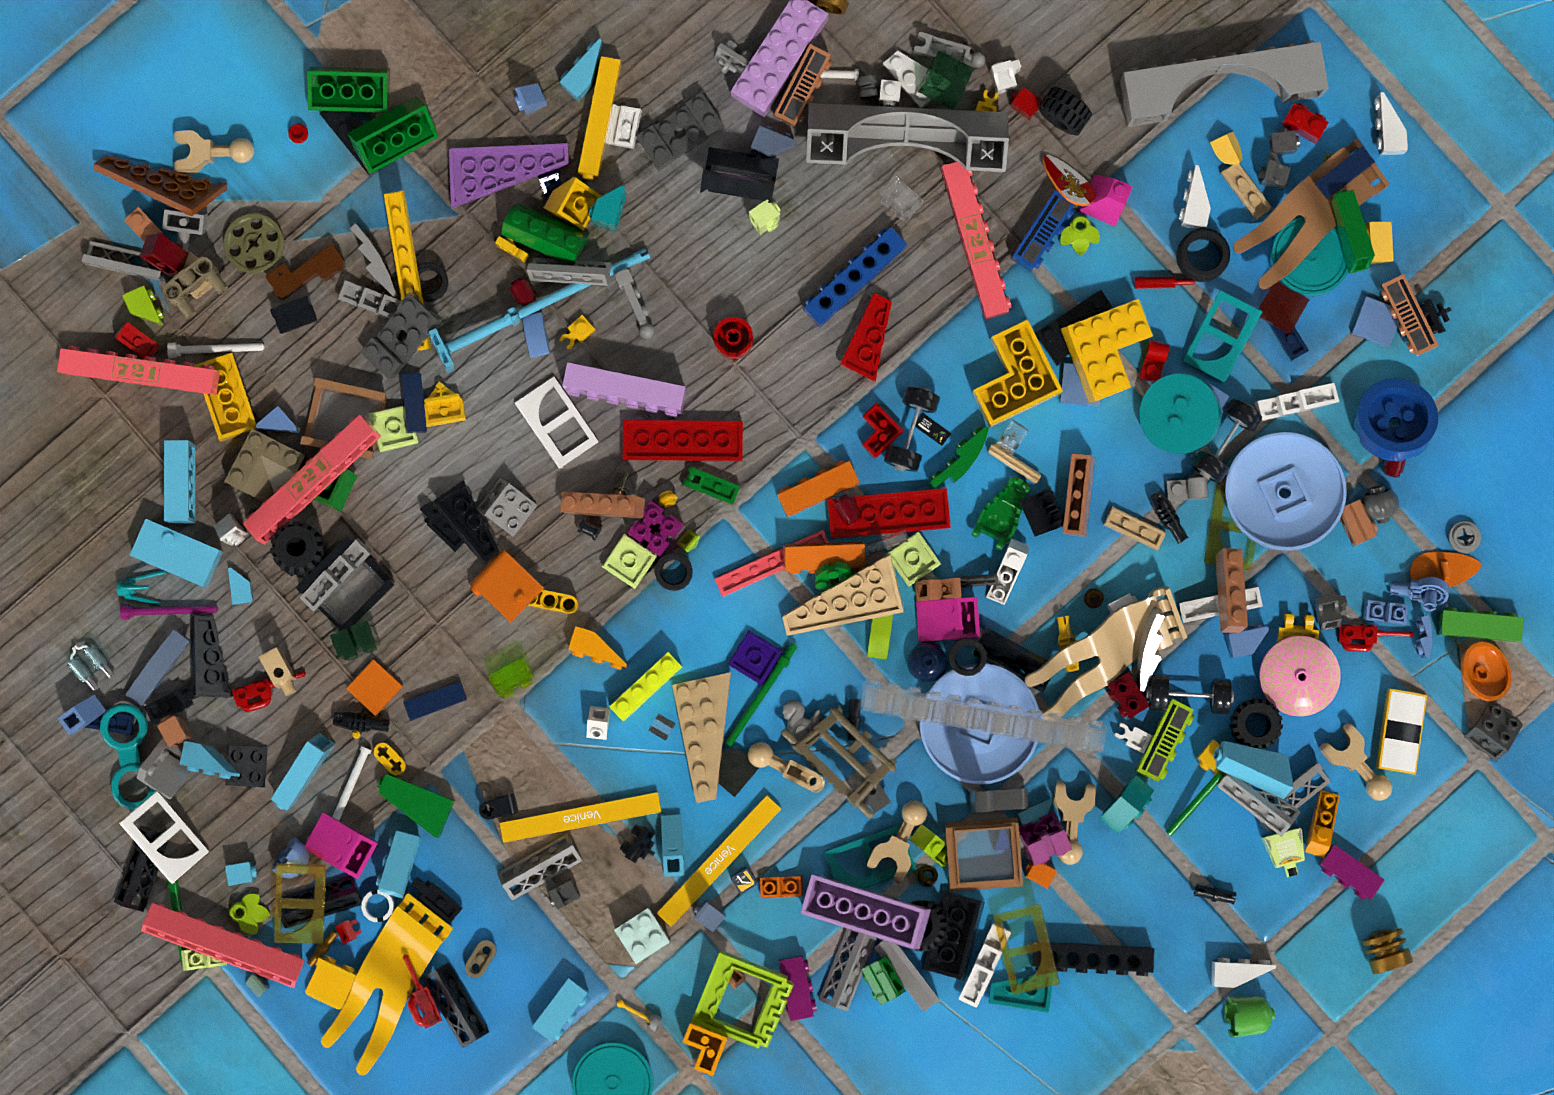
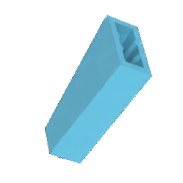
M321 733L307 741L271 798L278 808L288 811L294 806L334 748V742Z
M1223 741L1214 751L1216 768L1282 799L1294 788L1288 755Z

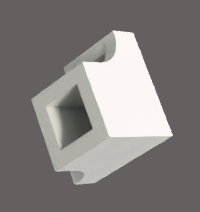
M1019 59L1012 62L1011 60L999 62L991 66L989 73L996 93L1001 94L1016 89L1015 74L1021 69Z

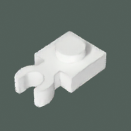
M1120 723L1119 726L1124 729V734L1119 735L1115 733L1114 736L1118 739L1126 738V746L1144 754L1152 735L1136 727L1130 731L1127 725Z

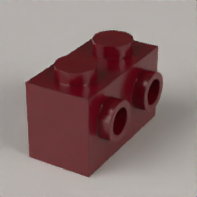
M156 233L147 235L139 256L166 275L173 276L183 270L189 253L182 249L181 245L169 240L165 234Z
M1129 672L1107 685L1108 690H1106V693L1112 701L1115 700L1119 705L1117 710L1122 718L1131 719L1150 707Z

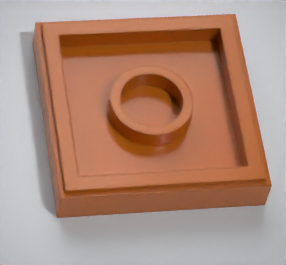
M373 659L346 689L371 713L377 716L403 686Z

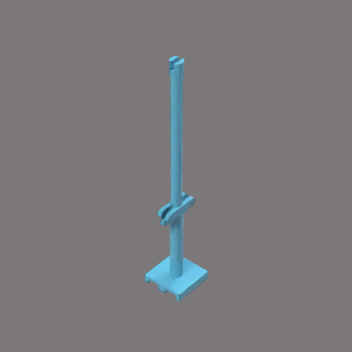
M643 248L632 253L633 255L612 264L610 276L649 259V254L641 257L642 254L647 252V249ZM572 283L517 310L515 307L507 310V314L444 344L436 328L429 331V338L433 342L436 352L448 374L454 371V364L449 356L450 353L511 324L516 326L520 323L521 318L591 285Z

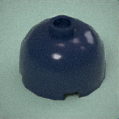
M926 642L918 644L910 651L907 657L908 670L915 679L921 682L935 681L945 672L947 667L946 655L936 644Z

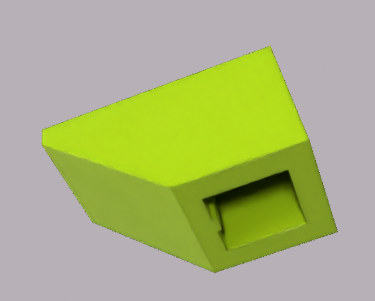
M143 285L122 295L129 312L133 316L160 326L164 324L162 321L164 314L161 308L156 307L154 303L156 297L152 289L148 290Z
M921 824L909 840L945 868L948 864L947 844Z

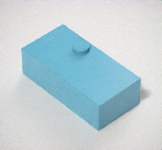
M189 440L164 441V521L170 524H196V445Z
M145 519L129 556L199 586L208 588L223 552Z

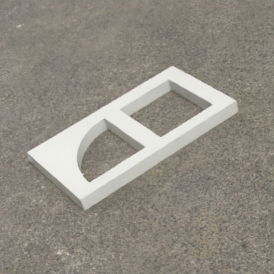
M552 377L515 403L559 469L599 443L555 377ZM554 387L569 410L542 427L539 419L540 404L544 396ZM572 417H575L589 439L562 456L548 434Z
M157 791L119 822L171 884L175 883L178 878L209 852ZM158 802L175 823L150 843L133 822ZM180 829L198 848L193 854L182 858H168L157 851L160 846Z

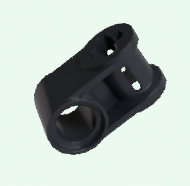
M514 793L484 802L479 808L480 816L486 820L519 813ZM486 805H489L490 808H494V811L491 812V816L489 817L488 814L483 813V810L486 809Z

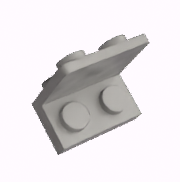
M500 477L477 510L511 536H515L537 505Z
M162 739L140 766L136 779L166 798L172 799L192 771H188L187 766L179 765L180 761L168 754V745Z

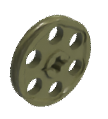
M246 214L237 218L231 223L225 233L224 250L227 258L236 268L246 273L259 274L272 269L280 261L284 252L285 243L281 229L272 219L262 214ZM255 219L262 221L260 229L252 228V222ZM238 226L244 229V233L240 237H236L233 234L234 229ZM276 231L278 233L277 240L269 241L267 239L268 233ZM258 239L257 243L259 246L257 248L254 246L250 248V241ZM239 246L241 248L240 255L232 256L230 253L231 248ZM269 250L275 252V258L272 261H267L264 258L265 253ZM249 258L256 259L257 264L254 268H247L246 261Z

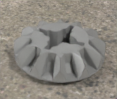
M1459 522L1449 531L1448 540L1452 548L1459 553L1473 552L1480 545L1481 533L1478 527L1471 522ZM1463 530L1465 535L1472 536L1466 540V546L1463 540L1457 539L1459 536H1462Z

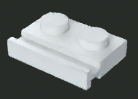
M613 104L605 143L634 149L642 110Z

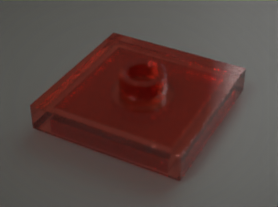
M1277 282L1270 287L1258 308L1262 310L1260 318L1283 332L1290 334L1310 299Z

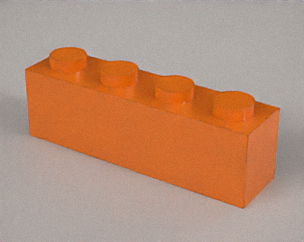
M844 460L839 461L829 471L826 468L816 472V477L810 480L808 477L797 481L798 485L791 488L789 485L780 489V494L777 497L787 518L859 485V479L850 461L846 463Z
M862 541L783 544V568L785 571H789V574H800L801 570L815 573L820 566L827 563L829 566L835 565V562H843L850 565L853 572L859 571L858 568L865 565V544Z

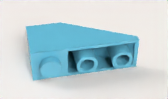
M600 38L596 42H591L586 49L585 55L583 57L580 55L573 63L575 66L570 71L566 70L560 77L561 87L578 102L592 88L603 45Z
M184 741L179 765L187 766L188 771L199 772V769H202V774L212 776L216 772L219 773L218 777L231 779V776H240V773L213 746Z
M681 814L661 816L664 877L684 876Z

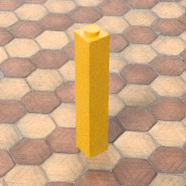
M601 56L578 169L579 175L585 180L593 181L594 178L599 179L609 120L622 65L619 59Z

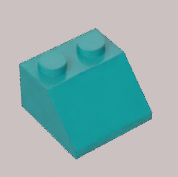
M620 186L596 200L595 205H591L589 216L592 219L593 226L617 231L627 196L625 186Z

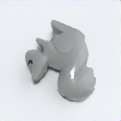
M789 700L784 704L782 713L784 714V719L788 720L787 729L799 741L813 730L811 727L816 726L823 719L820 716L819 710L815 711L811 719L804 718V705L797 700Z

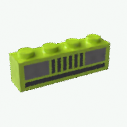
M1174 699L1169 700L1167 710L1163 712L1135 772L1156 782H1159L1160 779L1164 780L1168 772L1166 766L1176 756L1177 743H1182L1186 735L1183 731L1186 725L1190 726L1195 715L1192 714L1194 709Z

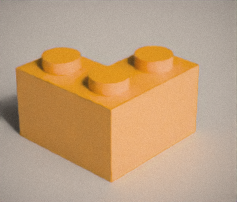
M690 1022L683 1043L701 1049L694 1069L713 1076L728 1036Z

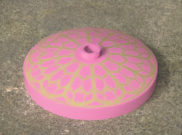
M1291 636L1275 643L1264 655L1259 669L1260 687L1268 702L1274 704V707L1278 708L1279 711L1292 716H1308L1321 711L1334 699L1340 685V667L1334 653L1321 641L1308 636ZM1301 673H1304L1305 675L1303 677V680L1298 679V676Z

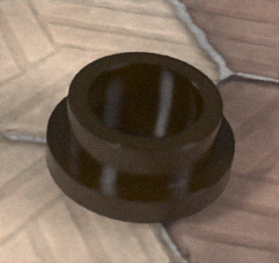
M1093 588L1084 594V603L1087 607L1095 609L1103 604L1104 596L1100 590Z

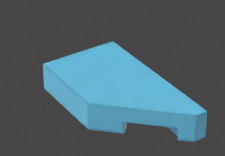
M228 568L232 605L253 602L251 582L233 568Z
M1050 798L1017 813L1022 826L1029 822L1034 824L1040 821L1039 818L1047 815L1052 799Z

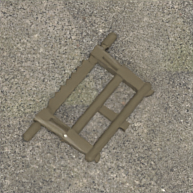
M840 706L838 709H830V715L816 726L811 727L813 730L799 741L788 729L782 730V735L793 744L792 748L800 755H804L806 762L812 763L811 767L817 768V772L822 773V778L828 779L827 783H831L833 788L839 789L838 793L844 794L848 802L855 809L858 807L867 818H873V811L862 801L873 788H877V785L889 771L894 772L896 770L895 764L897 761L888 759L869 741L872 736L867 731L862 734L842 715L843 711ZM837 721L857 739L848 750L827 731ZM820 737L866 779L854 792L809 750ZM862 745L882 763L873 774L853 756Z

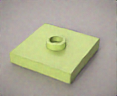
M403 405L369 413L371 424L381 435L376 441L379 453L418 444L416 433H406Z
M919 532L886 553V555L891 554L894 568L908 587L941 565Z
M624 534L602 568L636 589L657 558V555Z

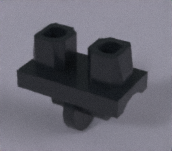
M1431 299L1424 301L1420 308L1425 317L1430 315L1433 322L1429 323L1433 334L1446 332L1440 316L1444 323L1449 321L1447 313L1452 311L1451 308L1444 309L1442 303L1436 305L1439 310L1437 313Z
M634 825L630 834L635 836L636 840L633 844L625 840L620 846V850L625 854L624 857L636 863L639 857L645 859L648 853L654 856L655 852L651 848L655 842L651 839L655 832L645 826L643 828L639 825Z

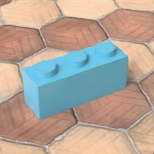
M396 831L395 836L391 835L388 847L391 849L389 855L385 854L382 866L385 868L383 874L378 875L376 885L379 886V892L403 899L420 844V837Z
M569 977L532 1028L550 1042L554 1038L558 1040L564 1032L562 1029L566 1022L570 1024L577 1015L574 1013L578 1006L582 1008L589 999L586 996L589 991Z

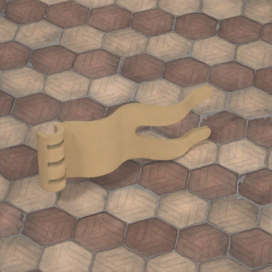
M1158 587L1148 594L1149 597L1118 608L1092 633L1067 645L1054 654L1041 668L1025 677V684L1033 687L1049 680L1057 672L1073 663L1094 656L1099 658L1096 666L1076 678L1063 691L1057 701L1040 714L1042 724L1047 725L1058 720L1075 703L1113 682L1129 664L1138 659L1140 643L1153 607L1161 609L1163 613L1167 611L1173 612L1164 615L1165 617L1159 627L1163 638L1157 648L1158 651L1173 645L1172 641L1176 638H1182L1183 640L1188 638L1169 587ZM1161 595H1166V596H1167V597L1160 598V599H1158V600L1156 599L1157 597H1159V596H1161ZM1172 627H1178V629H1174L1168 632V629Z

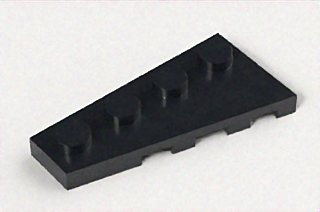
M192 616L193 696L231 698L233 693L229 688L228 673L224 669L223 654L220 653L219 638L214 619L209 616Z

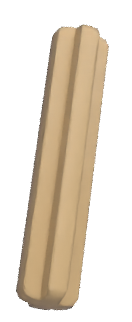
M996 444L990 446L989 454L1033 483L1039 481L1041 478L1039 472Z

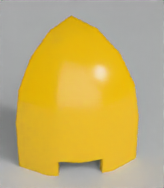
M1234 132L1210 142L1214 153L1222 162L1234 165L1242 161V151Z

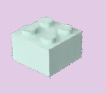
M650 908L642 911L614 930L635 964L671 942Z

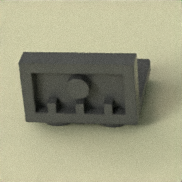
M1490 701L1478 722L1466 732L1464 738L1497 761L1509 751L1523 724L1499 705Z

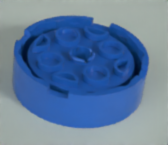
M1399 378L1382 380L1372 385L1363 394L1354 416V429L1363 447L1376 457L1388 461H1403L1404 459L1421 454L1429 445L1438 426V410L1430 394L1418 384ZM1396 418L1400 426L1393 427L1389 420Z

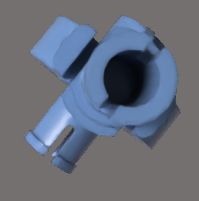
M1424 577L1419 580H1412L1410 583L1391 582L1390 595L1408 596L1410 600L1423 604V608L1426 611H1434L1436 606L1447 602L1449 585L1436 577Z

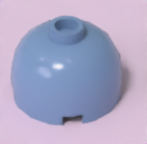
M295 837L286 844L289 847L284 851H280L272 864L271 870L283 878L290 879L299 874L304 875L310 867L307 864L310 859V853L305 845Z

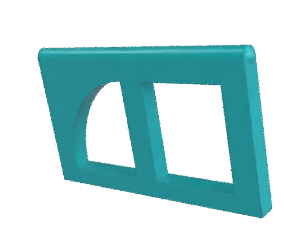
M1219 290L1183 361L1221 380V382H1226L1258 322L1262 310L1256 309ZM1221 300L1250 314L1237 339L1209 325ZM1205 332L1233 346L1226 355L1215 360H1200L1192 357Z
M897 825L825 851L834 880L866 889L894 879L897 867L879 873L876 866L874 869H869L871 876L857 877L846 872L839 865L834 855L861 846L868 863L872 854L868 842L893 833L896 836L901 826ZM908 848V855L911 860V866L907 873L916 871L917 867L913 862L910 850Z

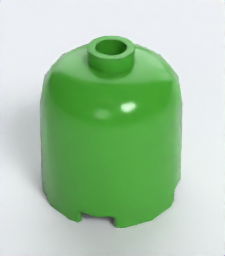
M1261 996L1227 997L1229 1002H1225L1224 1014L1225 1022L1229 1021L1231 1029L1227 1030L1230 1037L1260 1035L1270 1029L1272 1020L1275 1019L1274 1008L1270 1007L1269 1002Z

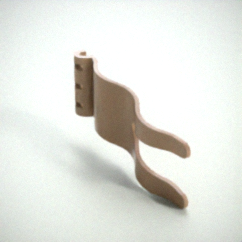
M1358 138L1347 147H1343L1333 154L1313 173L1300 182L1258 227L1234 243L1233 250L1240 254L1278 233L1296 216L1301 215L1304 217L1305 223L1287 250L1259 279L1258 285L1261 289H1268L1292 272L1322 238L1337 226L1331 203L1333 196L1326 199L1315 186V183L1346 160L1350 153L1362 147ZM1374 163L1340 190H1354L1360 206L1370 197H1374L1386 189L1390 183ZM1379 179L1380 182L1372 187L1371 183Z

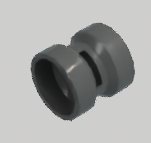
M869 75L857 79L858 86L861 89L859 92L861 100L879 97V90L876 88L877 76Z

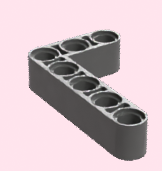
M1027 788L969 792L971 812L1029 808Z

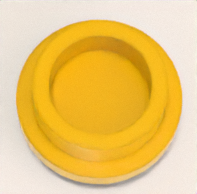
M672 490L661 493L658 496L659 506H664L665 508L673 506L678 498Z

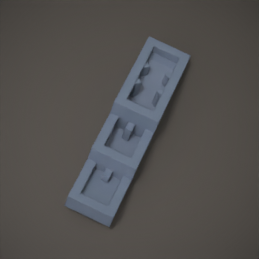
M176 628L173 629L125 695L140 707L145 705L166 674L172 670L191 640Z

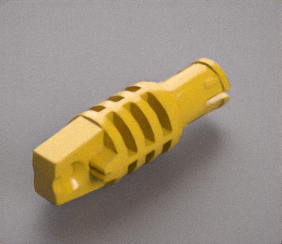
M1069 616L1056 618L1060 633L1057 638L1059 650L1076 641L1074 633L1071 632ZM1079 662L1065 667V671L1073 672L1079 670Z

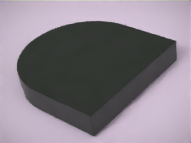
M737 749L722 751L718 784L735 797L759 768L750 763L748 755Z

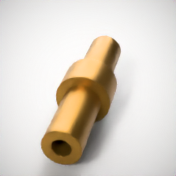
M332 930L325 940L316 946V951L307 961L310 966L313 967L318 958L326 955L330 950L329 946L338 936L335 931Z

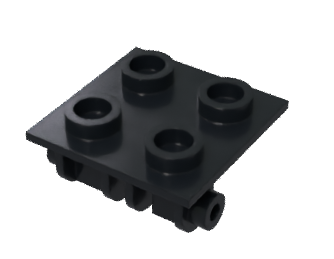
M1050 488L1019 500L1035 537L1064 525L1062 512H1058L1061 508L1055 507L1058 502H1053L1056 499L1053 494L1054 492Z
M228 745L227 761L240 773V776H231V779L225 780V785L265 788L268 747Z

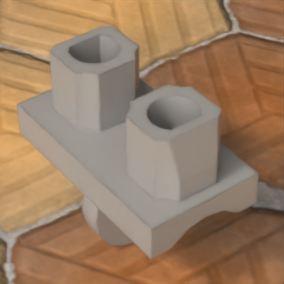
M731 40L724 44L720 43L715 58L719 60V64L724 66L722 69L724 74L729 70L733 73L737 71L742 74L749 64L752 54L747 50H743L739 55L735 52L737 45Z

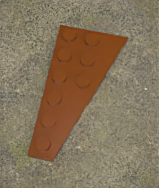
M105 155L94 163L95 171L190 216L195 215L227 190L228 183L220 182V185L210 183V179L202 178V180L191 178L190 174L164 168L154 170L150 169L147 164L142 163L141 166L130 164L129 160Z

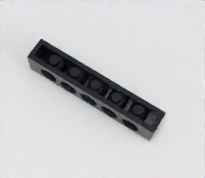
M1031 941L1030 965L1035 966V970L1047 971V967H1055V971L1067 972V968H1074L1075 972L1088 973V969L1096 970L1097 974H1108V970L1116 971L1117 975H1128V971L1136 972L1137 976H1148V972L1154 973L1155 948ZM1050 951H1055L1057 954V959L1054 962H1048L1046 958ZM1070 952L1077 954V960L1074 963L1067 961V955ZM1091 953L1097 955V962L1095 964L1087 962V957ZM1115 954L1118 960L1115 965L1111 966L1108 964L1107 958L1109 955ZM1135 955L1138 962L1135 966L1131 967L1128 965L1127 960L1130 956Z

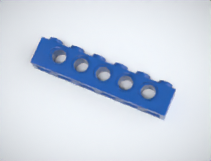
M892 227L888 230L884 228L876 236L878 239L873 244L869 242L862 249L863 253L859 257L855 255L848 262L849 266L844 271L840 269L833 276L835 279L830 284L826 282L819 289L820 293L816 297L812 295L804 303L806 305L804 312L819 327H822L907 247V243ZM880 245H886L889 251L882 254L877 248ZM871 258L874 261V265L866 267L863 264V260ZM850 272H857L860 278L856 281L851 280L848 276ZM842 285L845 288V292L837 294L834 291V287ZM823 298L829 299L831 305L824 308L820 305V300Z

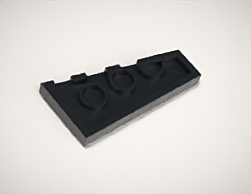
M322 111L319 113L370 176L371 174L368 173L347 134L364 125V123L348 111Z
M1102 290L1035 333L1056 367L1070 353L1061 328L1108 311L1112 307Z
M464 480L433 501V506L482 564H485L499 553V549L489 529H486L482 521L481 513H478L472 496L466 490Z

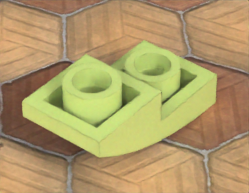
M190 949L181 951L183 971L227 965L225 962Z

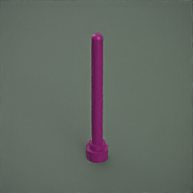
M121 604L120 618L121 620H130V618H134V615L216 613L218 607L216 605L130 606V604Z

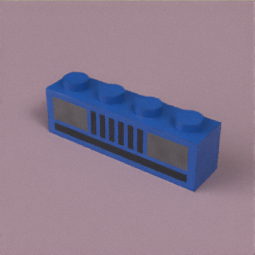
M1055 190L1011 259L1030 272L1034 267L1038 269L1044 260L1041 258L1044 251L1049 252L1054 244L1051 240L1055 234L1059 236L1065 226L1062 223L1066 218L1070 220L1075 212L1074 204L1067 201Z

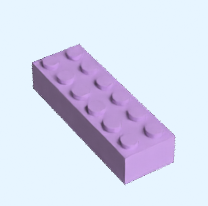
M790 0L732 88L731 97L765 118L790 80L791 75L799 66L809 45L814 43L827 23L828 13L807 0Z
M568 362L562 385L568 393L567 395L579 397L582 394L586 395L587 399L599 401V398L605 399L606 403L618 405L621 402L625 403L626 407L638 409V406L645 407L648 412L657 413L660 410L664 411L665 415L677 417V414L682 415L686 397L685 386Z
M811 874L800 914L911 949H920L931 909L825 876Z

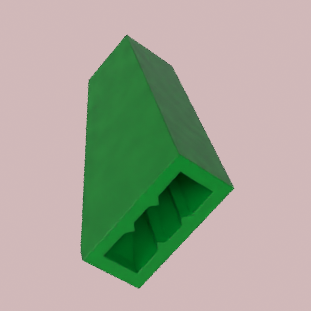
M1340 190L1334 194L1331 203L1348 273L1352 274L1368 270L1375 253L1354 190Z
M385 774L384 777L381 776L377 784V788H380L378 793L432 836L440 838L455 800L390 774Z

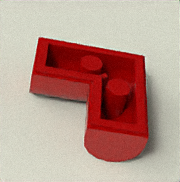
M877 403L862 416L875 430L862 444V447L876 459L904 430Z

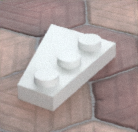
M899 51L883 63L885 69L896 81L901 82L903 90L919 108L926 106L951 85L949 81Z

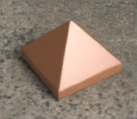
M734 969L728 984L735 989L746 978L741 971Z

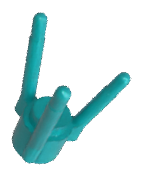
M163 570L136 577H125V580H118L117 594L118 596H124L125 600H136L161 605L159 601L132 594H136V590L150 588L149 585H136L134 581L164 575L166 571Z

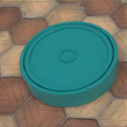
M1304 217L1292 220L1276 235L1270 249L1271 267L1280 259L1305 223ZM1337 226L1322 238L1292 272L1278 281L1285 289L1299 296L1315 297L1330 292L1343 281L1348 273Z
M1171 374L1160 378L1149 387L1142 399L1139 415L1142 430L1153 445L1169 453L1189 454L1204 448L1212 441L1220 427L1222 410L1217 394L1204 380L1188 374Z
M605 1042L588 1050L577 1063L572 1077L573 1095H652L654 1087L653 1072L645 1056L633 1046L622 1042Z

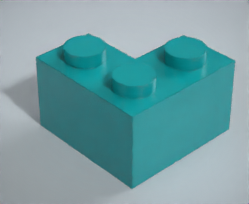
M1135 775L1125 785L1118 797L1105 809L1100 819L1117 834L1123 828L1127 830L1134 822L1132 819L1134 817L1138 819L1145 810L1143 808H1146L1152 801L1150 796L1154 790Z

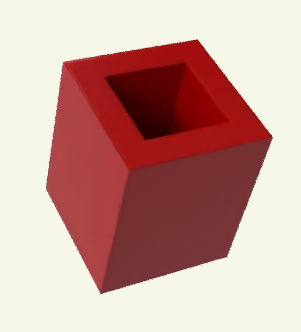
M1024 87L1020 92L1017 90L1010 99L1013 101L1011 108L1029 121L1037 112L1038 106L1042 102L1040 98Z

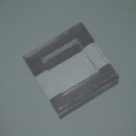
M658 713L648 731L666 741L676 723Z

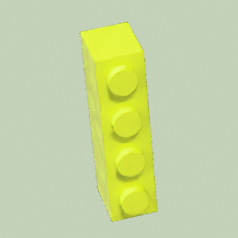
M667 652L609 707L624 722L683 667Z

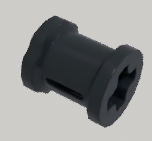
M585 516L577 532H583L595 541L603 525H597L589 521L588 517Z

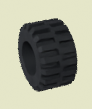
M1051 87L1038 106L1040 113L1046 120L1070 135H1079L1092 117V112L1082 100L1059 87Z
M1252 699L1239 704L1230 717L1231 724H1229V727L1232 729V737L1236 738L1235 741L1238 744L1258 749L1270 747L1282 734L1280 731L1283 729V724H1281L1283 719L1278 713L1280 712L1278 708H1275L1274 704L1263 699ZM1251 713H1261L1267 721V729L1261 736H1252L1246 730L1245 721Z
M912 901V904L931 909L929 917L932 921L931 933L922 939L920 949H915V951L937 949L938 946L944 944L943 940L949 936L947 931H950L951 927L948 926L950 918L946 917L948 913L946 910H942V906L935 904L934 901Z

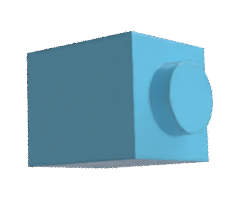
M253 862L225 866L228 886L254 882L255 877H258L257 867L253 865Z

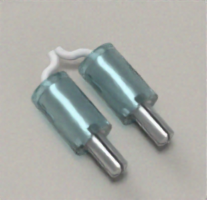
M94 643L89 646L75 645L72 648L71 661L67 666L82 684L86 682L93 691H96L99 687L92 679L94 674L79 656L73 659L76 649L86 648L82 653L97 671L102 669L110 679L114 676V673L107 666L109 661Z

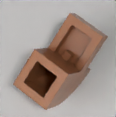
M960 578L915 581L917 601L962 598Z

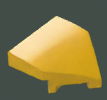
M438 382L434 391L424 400L426 426L430 427L465 421L463 399L460 398L459 394L454 393L445 387L444 384Z

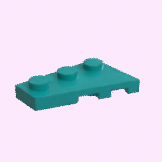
M1054 972L991 983L988 1004L1049 1013Z

